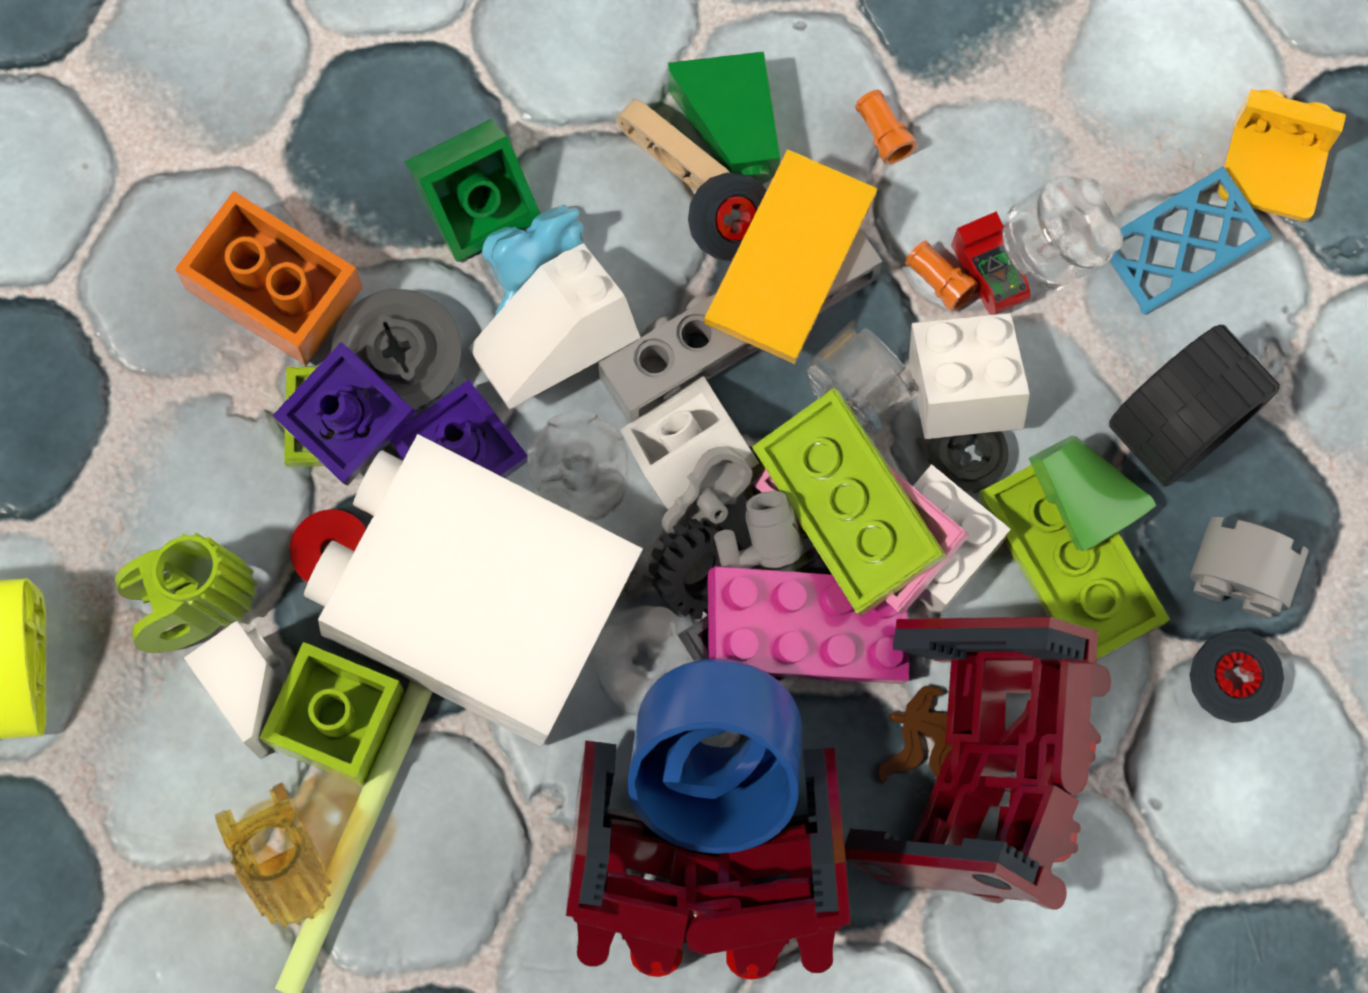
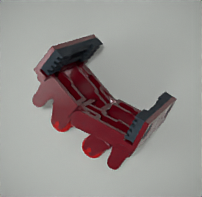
M1053 617L897 619L893 650H902L904 653L925 657L926 659H934V661L940 663H951L945 744L952 745V750L947 754L913 840H898L899 838L890 836V833L887 831L850 828L844 846L846 862L885 884L962 892L979 897L990 903H1001L1005 899L1032 902L1045 909H1060L1066 900V886L1059 877L1052 873L1051 868L1054 862H1064L1078 851V844L1076 843L1077 833L1080 832L1081 826L1073 819L1079 800L1076 799V794L1083 791L1087 784L1089 766L1096 758V744L1101 742L1100 734L1090 722L1091 696L1103 697L1109 692L1111 687L1110 672L1106 667L1096 664L1098 631ZM1006 693L1031 694L1024 712L1005 731ZM1013 773H1016V778L1012 777ZM1005 791L1010 792L1009 807L1000 806L996 841L976 839L989 807H999Z
M585 740L576 796L565 915L573 917L574 922H577V957L581 963L590 967H597L605 963L609 956L613 938L617 932L621 933L622 940L625 939L630 949V958L633 966L647 976L661 977L677 970L682 962L683 943L688 944L689 951H696L700 954L726 951V964L731 972L747 980L760 979L768 976L775 970L778 956L785 945H789V940L793 938L797 940L801 962L807 971L823 973L830 969L833 964L835 931L840 930L842 925L851 924L835 747L803 750L808 814L792 816L787 825L776 836L759 846L744 851L719 854L697 852L677 846L654 833L637 814L608 808L615 773L617 744ZM627 868L670 879V884L643 879L642 876L624 874ZM785 873L789 877V879L775 880L772 883L758 885L749 881Z

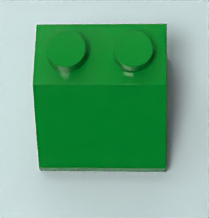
M491 119L404 161L426 210L456 262L481 251L483 243L492 232L505 227H515L523 230L531 226L533 220L541 214L508 136Z

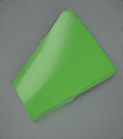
M1071 435L1029 457V461L1048 502L1056 504L1076 550L1085 551L1135 522L1156 506L1149 494L1139 488L1077 436Z

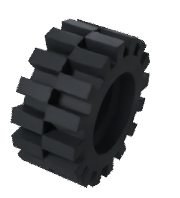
M697 519L688 520V529L681 523H678L672 527L676 533L674 537L670 538L666 533L660 537L659 540L665 547L663 550L653 548L651 556L658 563H649V573L655 577L650 579L653 587L673 609L685 617L689 614L693 619H702L703 611L708 615V574L694 584H686L684 576L691 562L706 553H710L714 557L711 568L715 566L722 567L714 535L724 529L719 525H715L710 520L704 519L702 524ZM737 542L738 550H743L742 545Z

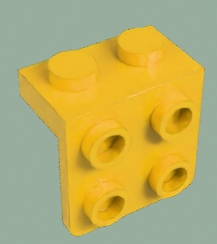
M1250 89L1236 115L1224 168L1251 208L1301 222L1308 221L1315 212L1329 150L1342 133L1346 114L1333 111L1329 106L1322 103H1302L1291 100L1274 90L1264 89L1258 91ZM1219 183L1218 195L1222 200L1227 201L1228 194Z

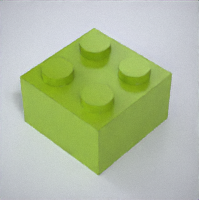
M303 642L259 738L272 750L363 787L405 691L396 679Z

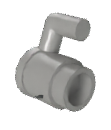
M767 491L757 494L749 499L746 504L748 512L746 523L752 546L739 551L735 534L732 530H722L714 535L722 567L750 569L760 565L765 568H778L792 564L804 553V544L800 537L794 509L788 504L786 495L779 491Z

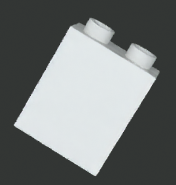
M418 434L403 461L381 450L365 474L353 502L355 507L373 515L356 550L353 551L335 541H331L319 559L304 591V597L324 606L318 618L321 636L542 747L643 548Z

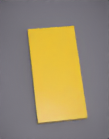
M787 149L704 317V324L795 364L873 203L878 188Z

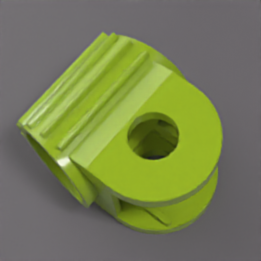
M197 532L193 536H187L183 533L181 537L169 540L161 549L151 550L128 562L115 576L118 593L127 599L143 600V603L150 602L153 610L152 613L133 624L131 634L135 647L147 653L174 651L211 635L219 626L228 627L236 621H241L246 612L251 611L250 606L253 599L257 598V595L254 594V586L258 582L252 578L254 570L245 565L246 562L210 537L204 538ZM178 625V626H176V627H174V628H172V629H170V630H168V631H164V630H166V629L169 628V627Z

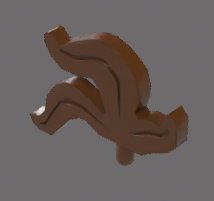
M922 687L906 705L905 714L898 712L890 713L889 719L892 722L903 724L901 734L905 745L899 754L879 765L877 776L882 784L887 781V777L892 773L909 772L921 763L923 749L918 732L929 738L934 744L930 753L928 767L931 773L936 778L938 777L947 754L952 750V745L945 744L947 714L939 712L930 713L928 711L932 705L933 697H941L943 695L939 688Z

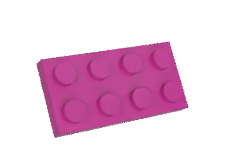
M717 566L708 570L709 659H729L744 662L765 671L773 677L889 684H902L909 681V653H904L902 650H893L897 619H907V611L901 614L889 603L883 601L861 616L855 612L833 575Z

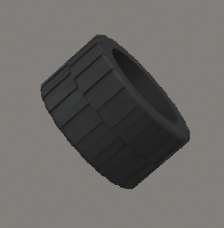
M1220 324L1212 327L1188 344L1147 379L1112 415L1109 420V427L1162 486L1168 487L1190 472L1241 429L1277 394L1280 384L1226 325Z

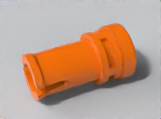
M881 90L868 92L856 102L855 109L860 113L875 138L873 143L878 148L879 156L884 164H895L914 152L918 145L917 141L907 131L904 123L898 122L884 99Z
M926 240L918 244L906 258L905 264L911 267L935 289L934 294L942 299L941 301L944 303V306L951 312L963 306L979 285L974 278L964 274L961 268L955 269Z

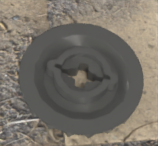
M405 289L384 290L363 298L353 305L342 317L332 340L331 352L340 342L344 343L413 409L419 408L423 410L427 403L434 399H440L445 389L453 384L456 372L461 366L462 345L455 321L441 304L429 296L416 291ZM386 330L390 331L394 342H397L401 348L408 346L411 348L405 352L406 360L404 362L408 373L404 372L400 363L397 364L393 357L384 358V356L390 353V342ZM365 389L361 390L366 394V398L368 400L369 392Z

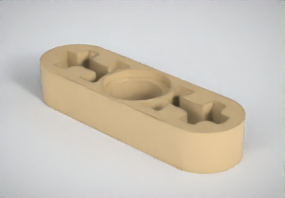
M632 99L616 116L618 126L633 142L694 191H697L709 178L727 172L730 173L724 166L643 102Z

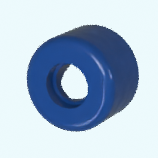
M729 659L693 661L678 666L657 679L647 691L639 708L628 774L630 801L644 824L668 842L689 850L704 853L721 854L744 851L759 846L776 836L790 821L798 801L802 721L794 698L770 674L750 664ZM726 731L746 735L750 738L748 741L734 747L719 748L700 742L704 738L716 736Z

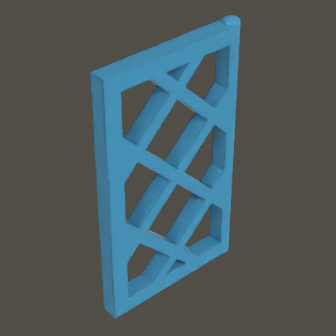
M1221 167L1098 241V245L1139 305L1141 313L1145 315L1270 240L1272 235L1266 230L1225 168ZM1218 182L1228 194L1226 209L1197 203L1198 195ZM1234 205L1237 207L1239 212L1233 211ZM1175 208L1187 211L1182 235L1153 229L1155 220ZM1194 212L1223 218L1218 243L1189 237ZM1230 220L1247 223L1256 235L1238 247L1225 244ZM1131 235L1144 237L1138 262L1121 258L1113 246ZM1151 239L1179 244L1174 269L1145 263ZM1187 246L1216 252L1214 261L1195 273L1181 271ZM1129 270H1134V271H1136V273H1135V278L1133 277V275L1131 274V272H1130ZM1148 273L1171 278L1170 288L1149 300L1140 287L1142 274Z

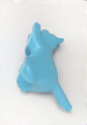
M565 204L538 215L526 231L515 227H505L488 235L483 243L482 256L491 265L496 280L505 290V294L496 310V315L541 265L554 259L561 253L584 243V226L577 221L580 215L577 208L568 209Z

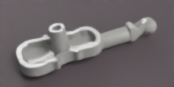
M715 447L700 457L693 472L687 476L690 481L688 488L682 496L675 500L674 505L668 509L662 518L664 530L645 556L640 558L635 576L627 579L625 591L628 595L634 598L642 596L651 581L650 579L655 578L649 573V563L658 562L651 556L654 547L661 550L665 547L659 540L664 533L670 538L676 535L672 528L674 525L681 523L688 529V520L697 519L702 524L704 519L710 520L714 524L721 523L726 519L728 510L724 505H735L737 497L747 488L752 479L751 467L737 452L728 447Z

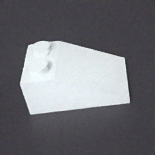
M582 243L541 265L472 342L468 349L508 409H511L640 339V335L625 295L585 244Z

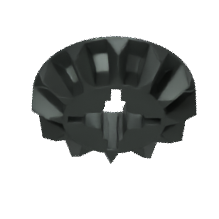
M1001 431L931 438L929 442L928 462L963 491L977 493L995 484L1007 466L1009 456L1008 445ZM972 436L975 437L973 444L975 445L974 454L980 456L981 461L972 460L970 465L966 466L965 471L960 470L962 465L960 464L961 456L954 452V448L963 449L966 443H969Z

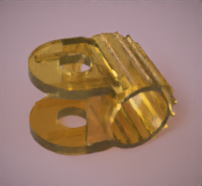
M280 782L274 785L273 789L269 790L274 805L237 823L231 809L216 813L215 820L224 844L233 857L230 863L235 869V875L261 916H266L271 924L275 922L281 923L285 928L288 924L292 923L300 926L301 921L307 918L314 919L313 914L319 909H324L323 903L327 897L331 896L328 885L332 881L319 858L318 851L293 797L285 783ZM274 827L284 828L294 847L258 864L249 840L262 830Z

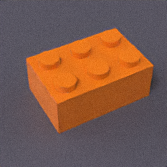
M235 191L231 193L175 268L187 291L305 366L308 365L363 289L356 267Z

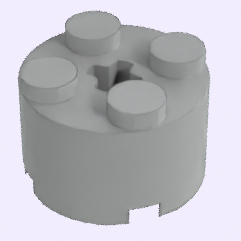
M1211 517L1190 573V578L1196 582L1193 592L1201 597L1217 602H1222L1224 596L1243 602L1241 610L1263 619H1271L1273 613L1279 614L1280 611H1288L1309 550L1304 546L1296 552L1291 550L1294 540L1271 529L1237 520L1235 528L1231 529L1221 527L1224 517Z

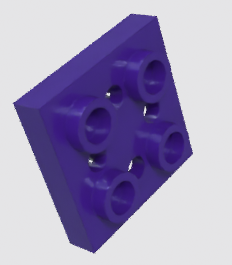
M340 342L272 416L343 484L348 486L415 415L416 411L348 346ZM365 389L369 392L368 400L366 398V394L361 390ZM368 426L370 429L368 436L365 438H360L358 436V433L361 435L365 434L366 428ZM327 427L335 431L333 437L328 440L324 439L323 435H330V431Z
M469 379L405 424L389 441L401 459L404 460L418 434L503 478H507L529 462L526 452ZM482 431L486 433L485 439L483 438Z

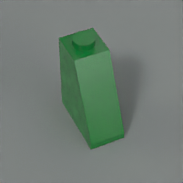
M764 51L669 62V93L713 158L730 173L748 175L761 184L773 178L780 165L781 158Z

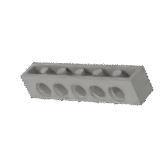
M861 229L849 250L820 313L879 278L883 261ZM705 292L697 296L687 305V311L673 319L665 316L656 320L644 331L645 335L598 362L599 378L628 423L633 422L700 377L704 376L706 380H709L759 350V348L704 324V317L716 293L712 295L711 292ZM699 333L707 337L709 343L702 348H691L684 343L683 339L689 334ZM649 358H659L667 364V367L662 372L649 373L641 367V364Z

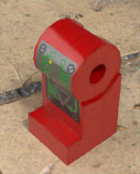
M997 211L958 227L951 243V247L965 274L971 276L979 283L975 293H978L986 310L991 315L999 314L1030 300L1031 297L1027 278L1021 266L1016 262L1003 234L1005 227Z

